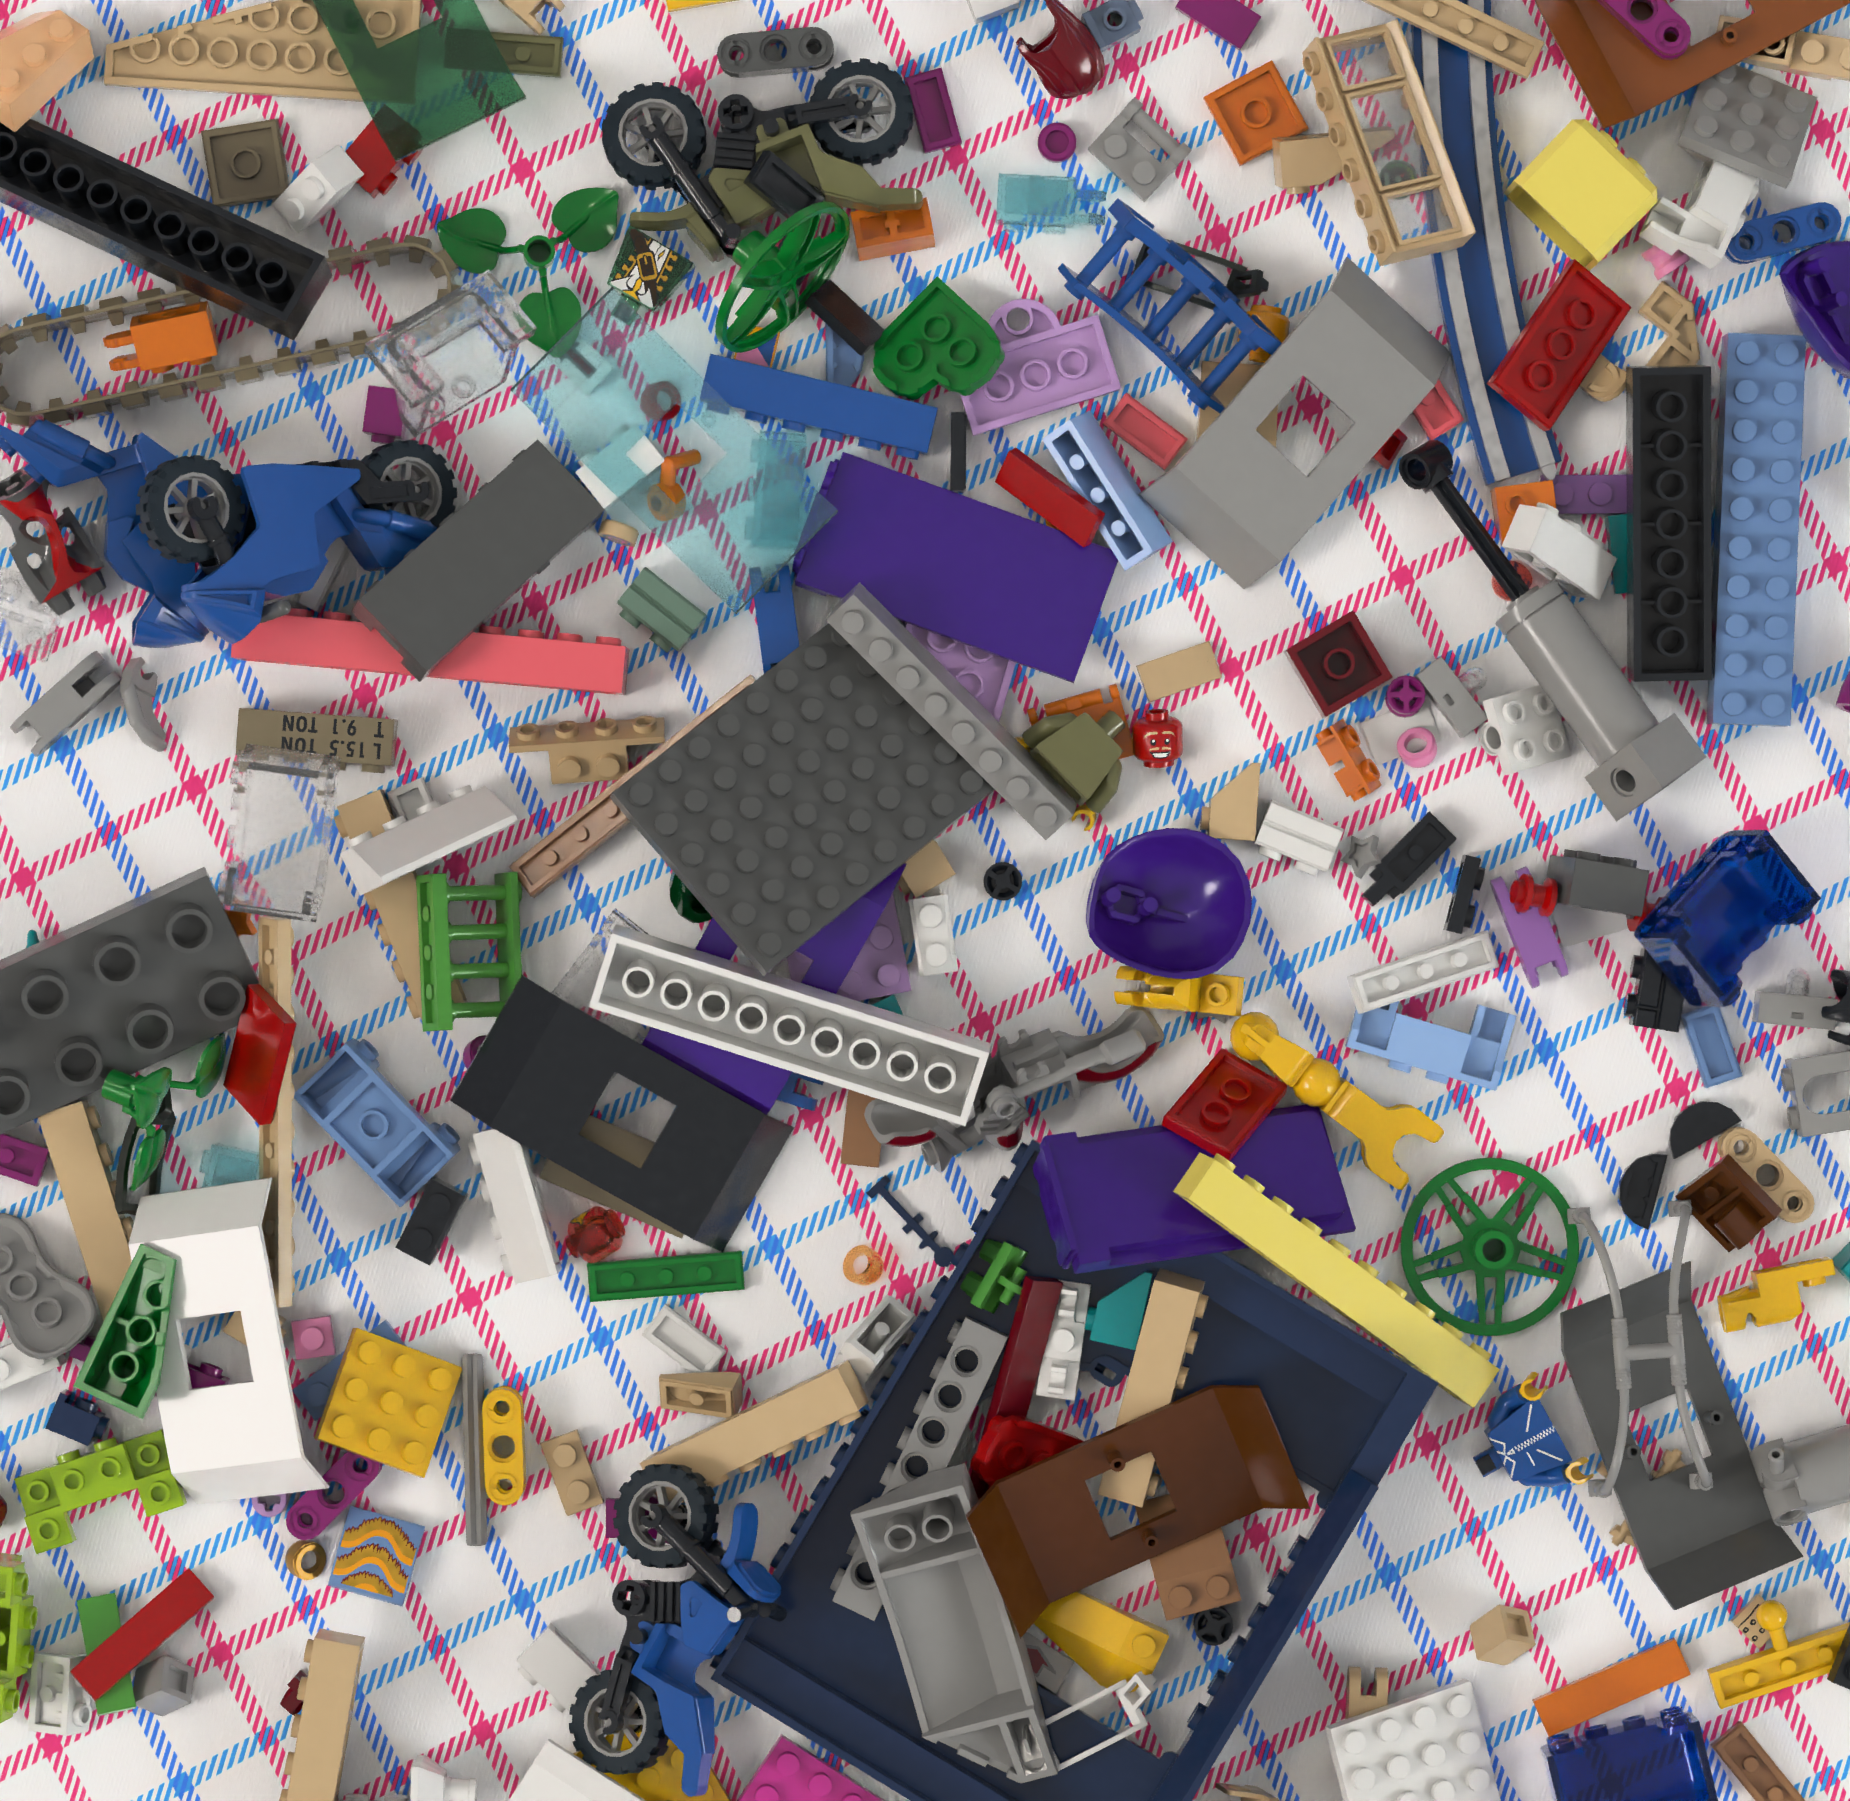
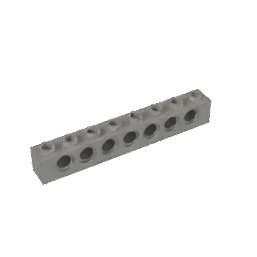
M969 1316L965 1317L963 1323L955 1321L946 1342L952 1344V1347L946 1359L941 1356L938 1357L929 1376L936 1380L930 1394L922 1391L914 1407L913 1413L919 1415L914 1428L911 1429L906 1426L898 1441L896 1448L902 1450L897 1464L888 1463L879 1482L886 1486L882 1495L919 1478L911 1475L907 1470V1460L912 1456H921L927 1461V1473L948 1467L1009 1335ZM961 1350H972L977 1355L978 1365L974 1370L964 1371L957 1365L956 1357ZM946 1385L956 1386L962 1396L960 1403L956 1406L945 1405L940 1399L942 1387ZM930 1420L939 1421L945 1429L943 1439L936 1442L928 1440L923 1433V1426L926 1422ZM856 1532L846 1554L853 1556L847 1570L839 1567L829 1589L836 1592L832 1600L833 1602L875 1621L883 1603L875 1581L864 1582L857 1575L858 1565L868 1561Z

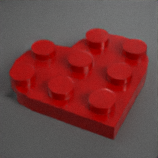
M997 1415L990 1420L987 1431L980 1440L970 1465L971 1469L978 1474L980 1480L990 1488L996 1480L1084 1441L1076 1436L1024 1416L1011 1415L1004 1417Z

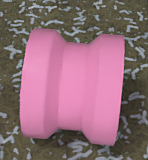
M1655 245L1641 254L1645 261L1652 263L1657 280L1665 277L1690 260L1689 256L1679 249L1671 256Z

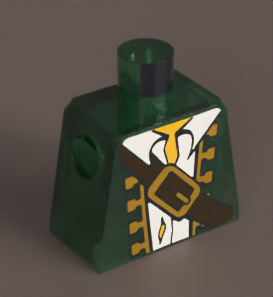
M630 225L607 281L608 287L620 294L609 314L627 325H630L640 306L654 315L657 314L695 269L694 263Z

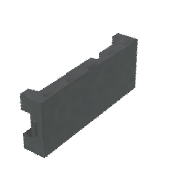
M538 439L526 450L523 449L512 459L513 462L493 480L478 489L479 492L456 513L452 512L439 524L440 527L416 549H411L404 556V559L380 581H375L366 590L367 593L357 601L352 610V613L370 631L375 628L403 657L401 664L419 682L427 677L448 654L480 625L490 620L495 615V612L535 575L544 571L550 565V562L578 536L590 529L605 510Z

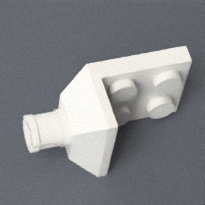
M417 1755L411 1766L410 1801H477V1778L461 1779L447 1777V1770L426 1755ZM347 1794L345 1800L339 1801L377 1800H369V1795ZM400 1794L385 1795L384 1801H408V1796Z

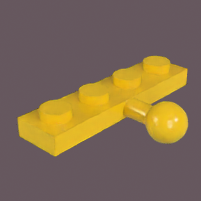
M1776 1600L1763 1602L1757 1609L1756 1619L1763 1629L1769 1631L1773 1647L1706 1669L1717 1705L1720 1709L1829 1674L1850 1622L1788 1642L1783 1627L1787 1621L1786 1608Z

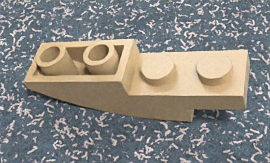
M1720 15L1716 33L1742 20V18ZM1798 31L1741 62L1831 81V78L1850 81V39Z

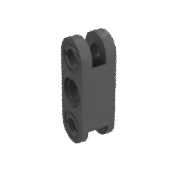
M819 27L732 34L720 42L717 50L720 68L725 74L734 78L818 71L826 68L834 56V44L831 36L827 31ZM774 43L783 45L787 50L786 56L778 62H772L765 56L767 47ZM812 44H817L822 48L817 54H811L807 49ZM735 51H740L744 54L743 58L739 61L732 60L730 56Z

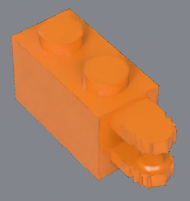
M208 301L133 316L130 322V330L110 334L103 338L104 346L107 348H118L130 344L135 346L136 353L117 356L109 361L110 369L113 371L140 367L141 371L151 369L152 373H163L172 370L174 364L188 361L190 365L208 363L212 360V356L218 355L219 349Z

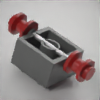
M1564 849L1563 856L1550 855L1547 876L1542 884L1534 883L1532 875L1522 874L1519 880H1514L1510 889V902L1514 903L1515 910L1520 913L1527 912L1529 907L1532 906L1538 908L1540 916L1549 917L1557 904L1624 914L1627 918L1629 931L1639 932L1643 926H1649L1652 934L1655 936H1662L1666 930H1670L1675 919V910L1671 907L1668 898L1659 897L1655 904L1647 903L1645 894L1650 870L1636 868L1637 861Z

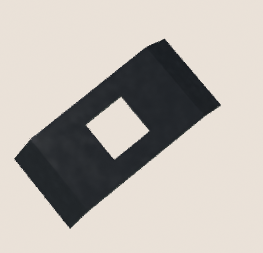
M521 975L450 1099L451 1102L491 1128L691 1239L721 1252L724 1251L794 1129L793 1126L761 1112L565 1002L524 975ZM614 1072L676 1105L641 1168L579 1134Z

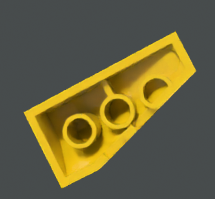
M1081 1590L1050 1603L1034 1622L1043 1633L1098 1684L1105 1688L1124 1679L1128 1683L1139 1671H1142L1144 1675L1152 1674L1169 1638L1167 1629ZM1137 1684L1131 1692L1136 1691L1139 1685Z

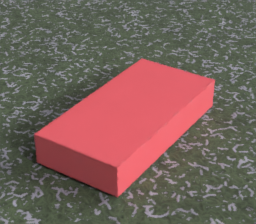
M1128 393L1124 394L1102 424L1164 471L1188 440V438Z

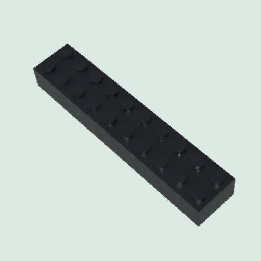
M29 119L16 132H13L0 122L1 203L287 338L295 340L333 276L325 256L33 119Z

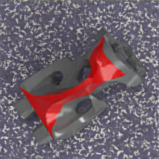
M22 467L6 479L0 481V515L3 516L11 527L15 543L8 549L23 579L40 604L46 602L60 616L75 606L66 589L80 582L88 597L94 596L106 589L107 586L100 571L105 566L70 508H64L62 510L63 514L55 519L47 500L49 483L44 480L41 485L38 484ZM35 521L43 524L45 528L44 534L40 537H32L26 530V525L29 522ZM63 527L70 528L74 534V542L70 545H66L61 535ZM30 553L39 555L42 563L38 568H32L28 564L27 557Z

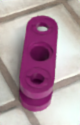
M1597 0L1600 5L1661 59H1677L1687 50L1691 37L1690 27L1663 0ZM1643 2L1648 4L1652 9V16L1643 21L1634 18L1630 9L1635 3ZM1667 33L1675 34L1677 40L1675 42H1667L1664 39V35Z
M347 1451L322 1476L326 1483L332 1481L340 1483L345 1491L344 1498L340 1501H333L327 1497L325 1489L307 1491L287 1513L286 1525L291 1535L301 1540H309L318 1536L378 1476L383 1464ZM357 1459H365L368 1463V1469H360L356 1463ZM303 1513L311 1515L313 1518L312 1524H306L302 1520Z

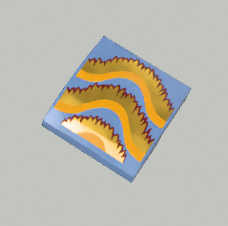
M350 1506L328 1586L403 1607L425 1526Z

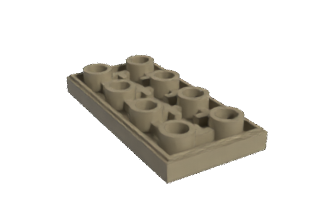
M591 1114L579 1133L641 1168L655 1143ZM546 1160L539 1177L540 1179L676 1237L683 1238L684 1234L553 1161Z

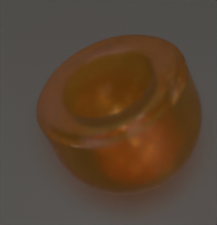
M856 1246L845 1256L843 1273L849 1281L857 1285H871L878 1281L883 1273L884 1265L881 1256L877 1251L868 1246ZM859 1256H867L868 1264L866 1269L862 1273L856 1274L853 1267L855 1259Z

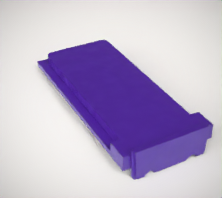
M843 452L840 461L838 459H835L834 462L830 461L796 552L792 572L795 573L794 577H796L795 586L825 597L826 594L842 599L860 582L897 620L1074 683L1118 559L1113 551L1107 547L1092 542L1083 548L1060 530Z
M1305 1104L1273 1109L1231 1159L1230 1162L1236 1166L1233 1173L1241 1179L1248 1175L1265 1187L1262 1194L1270 1200L1276 1196L1294 1209L1290 1215L1299 1222L1304 1217L1323 1230L1319 1235L1320 1237L1354 1232L1356 1227L1319 1107H1310ZM1159 1125L1077 1137L1075 1131L1047 1135L1042 1139L1039 1145L1040 1152L1033 1165V1173L1039 1184L1040 1199L1050 1235L1056 1245L1057 1260L1059 1266H1062L1063 1269H1068L1072 1264L1074 1273L1079 1274L1250 1248L1173 1192L1199 1153H1203L1211 1158H1214V1155L1166 1127Z

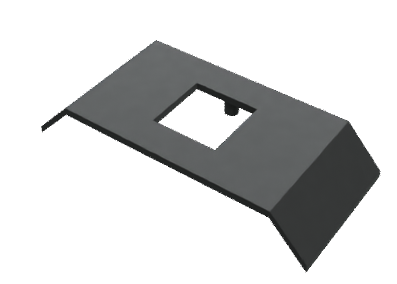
M1691 1261L1681 1265L1678 1299L1679 1313L1682 1314L1687 1384L1684 1386L1711 1453L1710 1456L1703 1459L1708 1472H1712L1713 1488L1707 1491L1690 1489L1689 1473L1698 1472L1694 1462L1649 1480L1640 1456L1641 1449L1635 1443L1629 1424L1621 1467L1613 1487L1644 1570L1673 1610L1685 1607L1804 1557L1783 1528L1776 1526L1771 1517L1763 1494L1764 1489L1758 1481L1749 1456L1750 1452L1691 1300ZM1671 1268L1619 1289L1623 1317L1627 1318L1629 1345L1668 1342L1666 1315L1669 1314ZM1610 1293L1560 1313L1561 1352L1607 1473L1611 1466L1616 1444L1620 1407L1619 1390L1616 1389L1611 1319L1614 1316ZM1669 1358L1630 1361L1632 1388L1629 1389V1412L1675 1394V1386L1671 1384Z

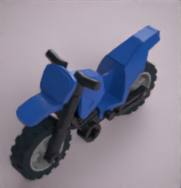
M652 1464L645 1466L644 1470L634 1472L630 1476L631 1480L624 1482L619 1490L621 1495L619 1499L615 1500L614 1510H617L616 1518H613L614 1529H618L620 1534L617 1536V1539L621 1546H626L628 1549L626 1553L632 1559H639L641 1561L640 1564L644 1566L680 1568L687 1566V1563H689L696 1570V1573L691 1578L680 1582L624 1580L617 1584L612 1594V1602L617 1612L626 1617V1631L619 1652L615 1656L612 1670H604L600 1672V1675H593L585 1681L587 1685L580 1687L576 1692L575 1697L577 1700L575 1704H571L569 1715H572L569 1731L570 1734H574L575 1741H573V1745L576 1751L582 1752L584 1755L582 1759L585 1762L597 1766L596 1770L616 1775L638 1773L643 1771L644 1768L652 1767L658 1762L656 1758L663 1756L667 1752L669 1746L666 1744L668 1739H670L684 1754L682 1791L690 1797L702 1796L708 1790L712 1757L715 1753L714 1697L695 1682L696 1670L703 1661L723 1652L745 1618H755L759 1614L763 1618L769 1617L780 1622L786 1618L787 1611L784 1607L774 1603L781 1595L780 1584L762 1564L757 1561H751L758 1530V1511L753 1503H738L733 1513L731 1539L725 1551L721 1547V1542L718 1539L714 1540L712 1538L713 1533H717L719 1523L716 1522V1514H719V1506L713 1500V1497L716 1496L711 1486H706L704 1483L706 1479L700 1473H693L691 1471L692 1468L684 1465ZM665 1487H671L678 1492L670 1504L668 1503ZM655 1492H657L659 1504L648 1502ZM645 1509L650 1511L649 1515H645ZM651 1528L658 1532L656 1541L648 1532ZM627 1592H631L630 1600H626ZM601 1720H604L605 1726L601 1728ZM641 1732L640 1737L638 1738L636 1733ZM605 1734H614L612 1746L605 1739ZM625 1734L633 1746L628 1750L621 1751Z

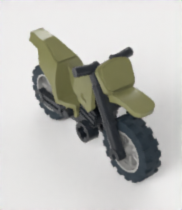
M860 58V62L852 63L851 60L841 62L840 67L835 69L833 66L826 71V76L822 80L819 79L816 83L813 96L810 97L808 103L761 111L754 108L750 100L740 94L729 95L718 106V118L722 132H717L713 166L706 176L699 179L693 169L697 170L702 162L701 157L705 153L707 146L706 127L701 111L695 105L694 100L688 94L681 93V90L676 86L671 85L667 87L661 82H652V85L648 86L641 83L635 85L634 90L630 92L623 91L618 96L619 100L615 104L611 103L606 111L607 117L603 119L602 144L606 157L616 174L621 178H625L629 184L635 187L639 185L645 186L646 190H656V187L663 186L664 189L672 188L676 193L679 192L687 203L680 208L666 212L630 213V225L645 231H671L686 228L689 237L712 263L715 261L720 262L724 259L723 252L728 258L732 259L733 252L739 243L738 238L741 230L754 226L777 212L774 207L743 183L763 150L773 152L813 187L821 191L825 196V201L834 202L840 207L874 213L920 209L923 206V196L920 190L915 188H881L863 168V164L871 163L874 166L882 163L881 160L886 157L892 158L898 153L897 149L901 145L904 146L907 142L908 134L913 127V104L909 88L904 84L902 77L896 71L893 72L888 69V65L879 61L877 64L871 63L870 59ZM856 87H869L873 89L867 98L864 99L859 98ZM847 90L851 91V96L840 97ZM879 92L887 99L888 106L873 107L872 103ZM657 110L665 111L661 119L657 116L651 119L649 111ZM642 113L644 114L646 125L638 127L630 124L637 116ZM890 114L889 121L884 129L875 121L874 115ZM674 116L680 122L682 129L665 131V126L671 117ZM742 116L741 123L733 124L735 122L734 117ZM872 129L877 133L875 136L862 139V133L870 132ZM626 131L640 135L643 139L627 147ZM856 132L855 138H851L845 135V133ZM683 137L679 149L671 138ZM817 140H818V142L820 143L821 148L823 149L824 152H822V151L820 150V148L818 147V144H817V142H816ZM645 147L648 153V162L636 158L633 154Z

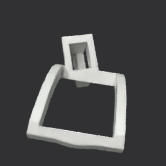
M1139 1671L1128 1683L1124 1679L1045 1719L1047 1726L1115 1691L1133 1727L1062 1763L1059 1762L1053 1750L1058 1771L1148 1726L1140 1707L1156 1690L1153 1686L1157 1682L1152 1674L1144 1675L1142 1671ZM1138 1684L1139 1687L1137 1688V1690L1131 1692L1133 1688Z

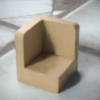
M1499 1604L1470 1625L1476 1658L1480 1661L1508 1665L1536 1645L1527 1610Z

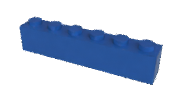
M710 354L700 395V401L708 403L706 410L729 415L730 409L745 412V420L761 424H767L768 418L783 421V429L805 433L806 427L821 430V438L842 442L844 436L859 439L857 445L859 447L880 451L881 445L897 448L895 455L913 460H918L919 454H928L938 407Z

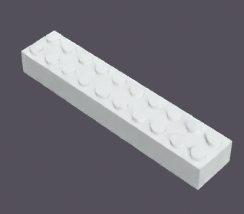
M617 924L611 934L589 1004L590 1008L962 1126H966L990 1053L989 1042L771 973L763 977L755 968Z

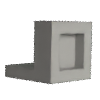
M166 1655L138 1667L135 1671L133 1687L136 1706L156 1715L165 1716L190 1704L195 1668Z

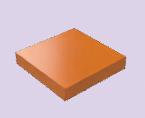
M1272 60L1203 97L1239 167L1272 150V138L1298 136L1309 129Z

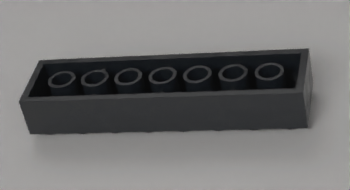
M1627 366V678L1633 682L1712 680L1711 366Z

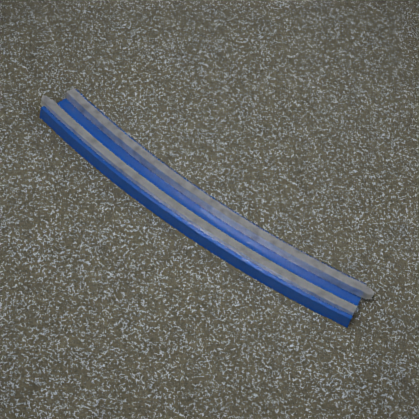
M1458 0L1491 16V0ZM1411 25L1412 59L1476 233L1463 247L1431 254L1446 339L1451 353L1450 357L1485 486L1540 469L1546 480H1553L1556 476L1555 464L1562 460L1552 428L1549 431L1540 429L1487 384L1526 326L1513 263L1502 189L1492 63ZM1423 145L1418 146L1420 177L1427 176L1426 169L1429 166V161ZM1439 188L1423 191L1428 234L1453 228L1449 216L1443 217L1441 215L1439 205L1443 199Z

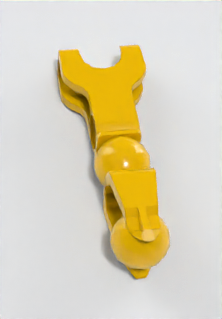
M1249 1012L1240 1016L1234 1022L1230 1032V1041L1234 1051L1248 1061H1261L1277 1078L1289 1087H1293L1296 1097L1302 1103L1310 1107H1319L1320 1110L1353 1133L1361 1144V1157L1365 1167L1396 1189L1403 1190L1409 1182L1408 1174L1394 1161L1393 1149L1396 1141L1404 1135L1416 1134L1430 1143H1436L1444 1135V1130L1412 1105L1396 1104L1390 1107L1379 1105L1346 1079L1340 1077L1338 1069L1332 1062L1323 1058H1314L1305 1049L1279 1036L1277 1025L1270 1016L1261 1012Z

